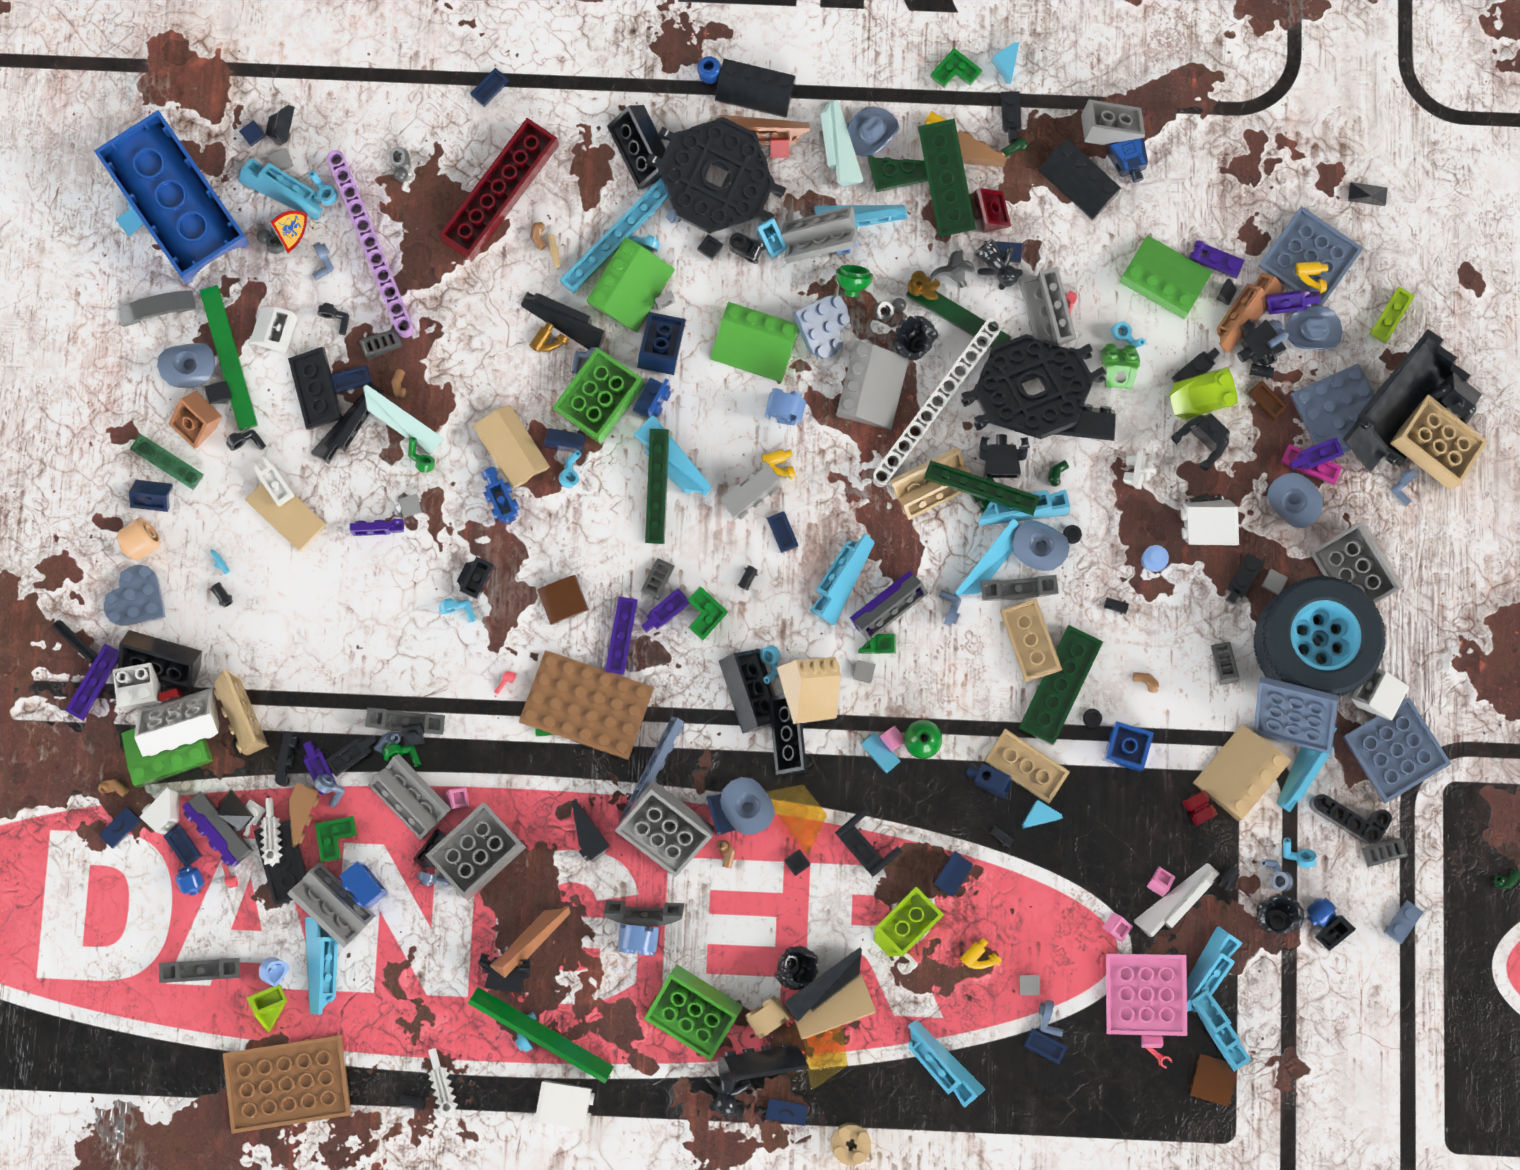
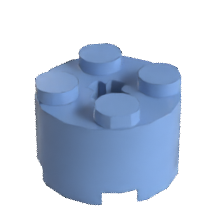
M773 388L769 394L765 417L770 419L772 416L781 424L795 425V422H797V424L801 425L806 401L804 398H801L802 394L799 392L791 391L789 394L781 389Z
M620 924L617 947L619 952L635 954L636 950H638V954L654 956V953L657 951L659 928Z

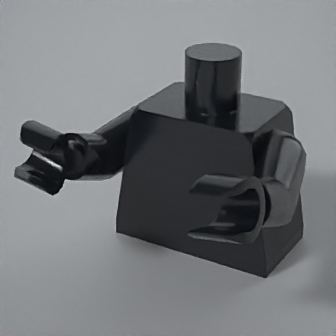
M1248 319L1241 325L1244 330L1241 345L1244 349L1237 353V357L1242 363L1248 359H1251L1254 364H1261L1263 366L1275 363L1277 356L1283 354L1287 348L1282 342L1273 348L1268 346L1267 342L1276 337L1277 334L1267 319L1257 328Z
M1453 372L1440 384L1439 388L1434 389L1429 395L1435 400L1441 398L1442 403L1450 408L1452 413L1458 414L1460 416L1459 419L1467 424L1477 410L1476 403L1482 393Z
M1211 413L1198 415L1171 436L1172 441L1177 445L1182 437L1191 431L1212 452L1207 460L1202 461L1198 465L1204 471H1208L1213 463L1222 456L1229 444L1230 431Z
M1006 434L996 435V444L987 445V441L990 438L981 436L979 458L985 460L983 478L990 476L992 478H1019L1021 475L1019 461L1027 458L1028 448H1030L1028 437L1020 438L1021 445L1017 449L1016 445L1007 444Z
M504 946V952H505L509 947ZM481 953L478 962L481 972L489 973L484 988L524 993V979L530 976V959H520L523 964L520 967L516 966L504 978L490 967V964L498 959V957L488 960L490 955Z

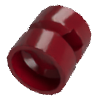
M1205 790L1182 802L1186 810L1192 812L1190 817L1195 826L1218 815L1214 806L1208 803L1210 799Z

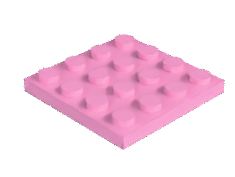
M1106 954L1107 1034L1187 1036L1186 955Z

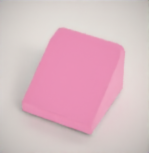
M895 726L880 736L891 752L904 743L903 735Z
M466 787L443 792L445 803L451 810L470 806Z
M1158 867L1147 887L1164 897L1169 891L1175 876Z
M1112 913L1102 928L1122 942L1133 926L1120 915Z
M1141 1035V1047L1162 1048V1035Z

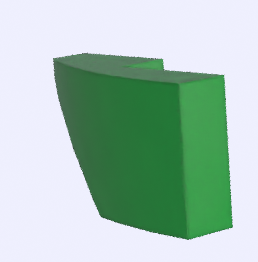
M877 634L867 641L862 648L860 647L858 653L896 654V634Z

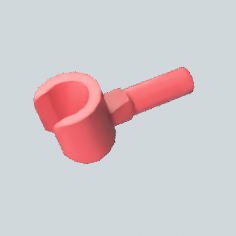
M1069 291L1066 296V300L1070 302L1068 305L1070 315L1077 299V294Z
M506 671L501 683L494 692L499 694L507 681L513 683L516 673Z
M221 862L225 874V884L230 888L237 887V876H230L227 865Z
M1146 1048L1158 1059L1157 1061L1160 1066L1167 1068L1162 1063L1165 1058L1172 1062L1170 1057L1161 1055L1153 1048Z

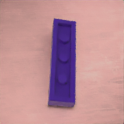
M618 597L605 672L625 675L638 599Z
M107 644L103 645L67 706L66 712L84 721L119 661L118 650Z

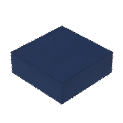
M254 120L239 130L251 147L266 136Z

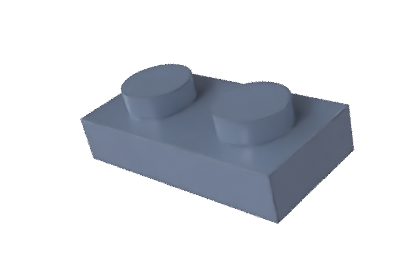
M1406 900L1384 933L1397 943L1402 944L1423 914V911Z

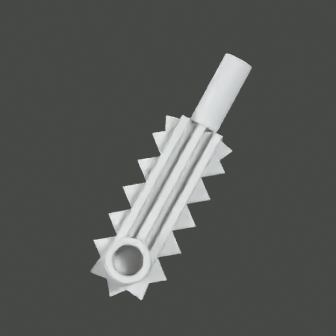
M266 798V817L260 820L262 824L259 826L264 829L260 833L264 837L260 841L264 844L260 850L264 852L261 856L264 859V865L270 864L273 867L275 863H280L279 858L282 856L278 852L282 848L278 845L282 840L278 837L281 831L277 829L281 824L279 823L280 818L274 816L273 798Z
M436 1048L430 1049L428 1052L433 1070L428 1073L431 1076L428 1080L434 1082L431 1088L436 1089L433 1095L438 1097L435 1103L439 1104L440 1107L437 1111L441 1112L442 1117L448 1116L451 1118L453 1113H457L456 1107L458 1104L453 1102L456 1096L452 1095L451 1092L454 1088L449 1087L451 1080L447 1079L450 1073L447 1072V1068L440 1066Z

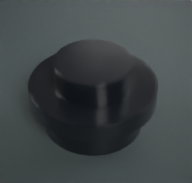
M1069 525L1063 530V535L1067 537L1069 544H1076L1080 541L1082 532L1078 526Z
M1088 709L1083 714V722L1089 728H1096L1102 722V715L1097 709Z

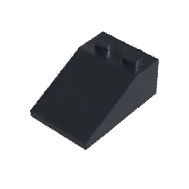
M574 799L572 806L578 844L581 847L579 853L585 861L590 860L594 863L612 848L579 802Z

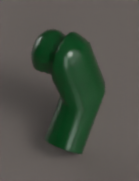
M1018 138L1001 149V152L1005 154V157H1008L1018 150H1025L1028 147L1026 139Z
M1066 460L1050 468L1048 481L1051 486L1056 487L1060 485L1061 472L1069 468Z
M1514 869L1509 876L1497 875L1493 883L1499 889H1511L1520 879V872Z

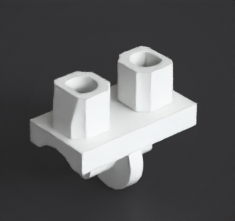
M1138 451L1137 454L1127 455L1126 465L1135 467L1134 473L1125 472L1123 478L1125 484L1133 485L1135 489L1140 490L1142 489L1143 477L1144 481H1149L1150 475H1156V470L1151 468L1152 462H1146L1147 456L1144 455V452Z

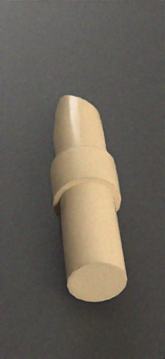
M549 234L547 238L550 256H552L555 268L559 269L561 266L559 249L556 244L555 235Z

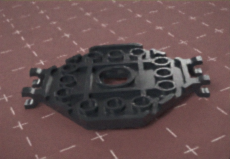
M724 117L675 133L662 126L657 137L670 142L662 159L650 153L645 164L658 168L676 218L709 234L756 218H761L763 222L772 217L774 218L775 214L763 208L771 192L777 197L782 198L787 188L774 182L756 133ZM711 164L728 172L721 187L705 179Z
M1025 334L991 348L988 360L984 364L977 384L973 390L961 393L963 398L961 402L964 407L971 405L974 400H977L984 414L974 417V426L977 431L990 423L1031 437L1043 439L1076 426L1093 383L1104 382L1106 380L1104 377L1106 371L1103 367L1093 372H1090L1084 360L1092 358L1090 352L1093 349L1090 344L1079 349L1072 347L1068 349L1059 346V343L1045 339L1044 341L1038 340L1032 335ZM1039 378L1045 390L1035 395L1027 394L1022 383Z

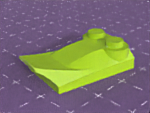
M1228 367L1172 383L1173 388L1169 394L1174 416H1178L1182 420L1238 404L1236 387Z
M915 887L875 927L873 941L889 957H903L944 914Z

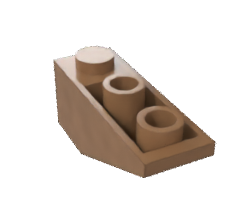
M958 131L963 164L1004 167L1006 165L1007 157H1005L1003 152L991 149L986 142L974 139L973 135L969 132Z
M297 782L288 803L292 847L295 848L298 843L302 844L306 834L302 831L305 825L309 826L313 817L310 811L312 807H317L320 799L317 796L318 790Z

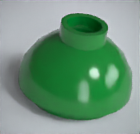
M842 265L836 269L837 282L845 289L844 295L849 297H858L859 292L866 289L873 280V274L870 270L862 266Z
M915 721L905 731V748L916 758H930L942 746V733L938 726L931 721ZM923 734L928 737L925 742L920 740V736Z

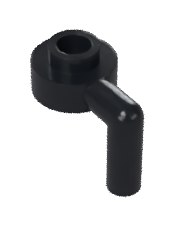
M323 303V305L318 306L317 315L320 317L341 319L339 334L346 335L349 314L337 311L334 305L330 303Z
M253 429L244 434L232 433L228 436L226 442L231 451L241 448L249 439H252L260 450L266 447V444Z

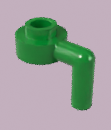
M410 437L408 457L416 462L415 467L420 472L428 473L432 471L435 467V459L429 455L416 454L417 439Z
M391 743L385 746V749L382 751L385 761H391L397 754L402 756L409 753L413 766L418 767L421 765L414 745L401 747Z

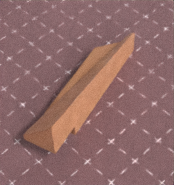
M719 115V118L724 117L756 133L759 145H770V138H789V145H794L798 138L805 132L808 133L810 129L809 122Z
M1261 272L1255 285L1247 283L1218 325L1219 345L1226 353H1229L1243 338L1244 330L1241 325L1248 319L1255 324L1268 309L1266 295L1282 293L1284 291V287L1275 276Z
M565 906L562 909L544 910L504 954L490 964V967L506 978L516 966L520 967L523 964L520 959H528L570 914L569 906Z

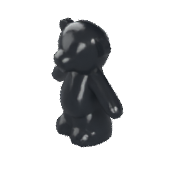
M993 239L987 241L974 253L976 257L985 262L989 267L980 268L977 273L979 275L997 274L1000 290L1014 285L1018 278L1022 276L1023 270L1015 269L1009 265L1013 247L1008 246L1003 257Z
M720 1072L719 1083L712 1077L707 1076L705 1078L706 1083L718 1093L715 1102L710 1104L709 1109L717 1111L722 1115L739 1114L740 1108L736 1105L734 1096L750 1088L751 1082L745 1081L736 1086L738 1080L721 1081Z

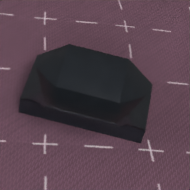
M291 105L285 106L277 113L269 116L265 135L280 146L288 140L295 109Z
M477 556L474 561L465 563L457 579L460 586L459 591L478 600L491 577L494 564Z

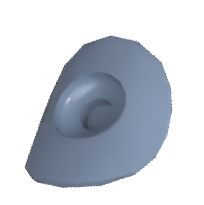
M873 106L860 110L852 118L847 129L855 154L861 157L872 156L880 151L897 134L899 124L892 113L883 108Z
M1319 305L1308 307L1307 310L1293 312L1286 327V331L1289 333L1288 340L1295 347L1311 350L1336 348L1341 342L1343 332L1341 321L1336 313L1328 307Z
M184 344L166 348L158 356L157 367L160 376L169 385L177 388H191L202 385L210 379L214 370L215 358L212 349L207 344Z
M1284 474L1275 479L1268 488L1267 498L1270 505L1285 522L1293 527L1305 528L1313 524L1322 513L1323 499L1321 493L1309 479L1301 474Z
M1028 520L1021 523L1015 531L1013 539L1016 557L1025 565L1036 570H1054L1062 565L1068 557L1070 546L1067 537L1060 531L1039 521Z
M740 777L731 781L722 791L720 798L721 809L729 823L738 832L744 835L757 834L764 831L771 824L775 815L774 806L766 791L754 779Z

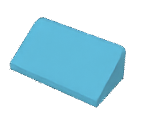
M876 732L861 743L864 750L886 774L901 762L888 749Z

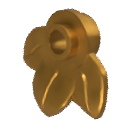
M916 271L912 274L907 289L914 296L922 295L926 299L936 300L938 295L935 290L940 287V282L937 279L930 282V276L926 277L923 271Z

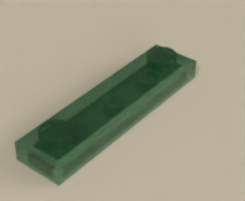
M142 434L137 437L130 447L131 451L193 491L204 476L203 473Z

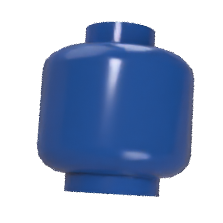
M712 56L702 58L697 65L699 78L706 84H713L718 81L721 70L720 62Z
M188 865L177 871L178 874L175 876V880L181 893H189L192 896L201 891L200 888L204 885V879L199 868Z
M1326 897L1324 899L1317 898L1307 908L1309 914L1307 918L1314 926L1319 924L1325 927L1336 917L1335 910L1337 908Z

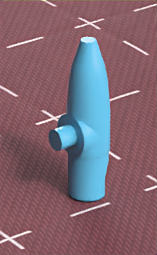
M211 549V555L216 562L214 567H219L224 574H228L230 570L222 557Z

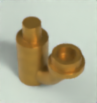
M547 322L545 327L539 329L529 347L538 353L549 352L562 345L567 346L569 339L563 334H559L555 337L557 341L546 344L552 335L550 331L554 327L551 323Z

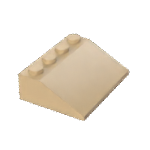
M1427 395L1401 426L1390 444L1450 490L1463 482L1488 441L1434 398Z
M836 657L795 660L777 667L793 724L837 718L841 673Z
M227 669L223 670L214 682L216 689L213 691L217 700L222 702L223 707H221V711L224 717H228L230 721L228 727L231 734L235 735L238 740L235 742L238 751L248 756L269 745L240 676Z
M1242 724L1195 779L1193 784L1201 791L1205 790L1214 802L1237 821H1240L1292 760L1278 748Z

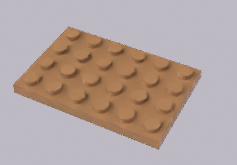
M545 650L519 723L629 761L654 687L615 673L605 672L603 669Z
M342 1035L223 1053L232 1134L352 1115Z

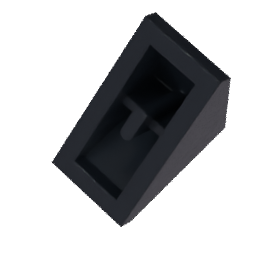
M1336 915L1327 926L1323 927L1315 938L1330 951L1353 933L1356 928L1342 915Z

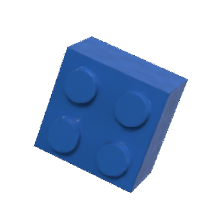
M1116 721L1111 729L1103 761L1135 771H1143L1154 732Z
M357 861L339 876L342 879L340 884L346 891L354 894L352 898L359 907L371 908L388 894L387 890L363 862Z

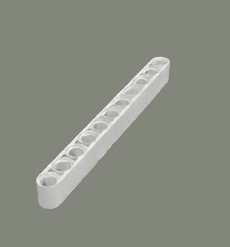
M992 317L984 323L876 468L872 478L876 486L884 487L890 482L1001 331L1002 323L999 319ZM988 325H995L997 331H990ZM977 340H985L986 345L979 346L977 344ZM967 354H972V355H974V356H975V360H974V361H968V360L966 359V355H967ZM962 369L964 375L957 376L954 370ZM951 384L953 386V390L946 391L943 385ZM938 398L942 401V405L935 406L932 400ZM927 413L931 416V420L924 421L921 415ZM916 428L920 431V435L913 436L910 430ZM905 443L909 449L902 451L899 449V445ZM890 458H894L897 460L898 464L896 466H890L887 460ZM879 473H883L886 475L887 479L885 481H879L876 478V475Z

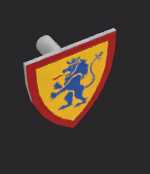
M293 210L282 212L269 222L272 226L271 233L277 235L287 254L298 245L304 235L307 225V213Z

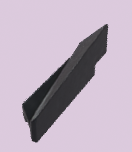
M526 292L521 303L524 309L546 323H551L555 329L588 350H591V347H601L606 336L605 330L592 326L591 316L542 294L535 293L533 295Z
M373 384L369 385V387L381 395L384 392ZM364 392L342 416L343 419H340L311 451L312 455L329 464L338 449L346 452L370 414L366 408Z
M861 947L785 1001V1008L797 1022L810 1009L814 1012L859 977L862 956Z

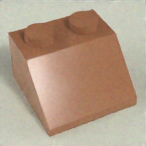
M195 391L180 399L168 424L196 449L217 428L222 415Z

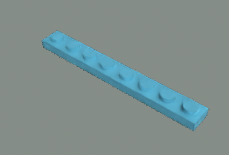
M662 178L560 279V282L572 294L617 251L625 237L630 238L669 198Z

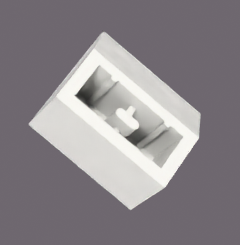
M261 307L250 343L286 353L297 321L296 315L292 311L277 307Z
M152 663L113 669L117 708L130 710L163 704L159 701L158 694L161 693V686Z
M1377 668L1374 675L1355 690L1351 699L1357 708L1392 721L1409 686L1388 672Z
M170 788L160 790L155 796L157 799L152 804L146 805L142 810L143 814L140 816L156 833L164 835L171 831L180 821V795L178 791Z

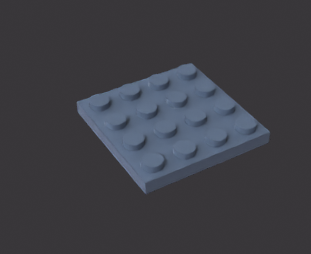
M1301 206L1258 267L1268 274L1275 276L1293 291L1310 290V292L1318 291V289L1305 284L1296 275V263L1320 262L1321 264H1328L1327 272H1321L1320 275H1308L1316 282L1319 279L1326 280L1327 290L1320 293L1321 303L1314 304L1315 306H1323L1361 253L1363 247Z
M1358 363L1295 391L1289 396L1314 445L1337 437L1345 453L1351 449L1343 441L1344 436L1356 423L1358 415L1375 394Z
M1260 677L1254 733L1262 737L1330 754L1333 746L1339 696Z
M1409 697L1401 702L1392 721L1376 716L1342 737L1384 804L1451 765L1450 760Z

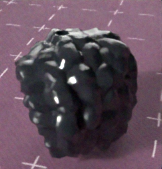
M909 316L907 320H902V323L896 328L897 334L893 344L895 349L904 358L917 361L930 351L934 340L938 338V331L932 322L928 321L924 316Z
M1277 893L1256 907V921L1261 929L1269 934H1288L1292 930H1300L1305 916L1304 909L1299 902H1296L1294 898H1289L1288 895Z
M803 946L786 948L784 954L778 960L777 972L774 973V977L785 988L801 990L815 980L816 974L819 972L817 969L818 956Z

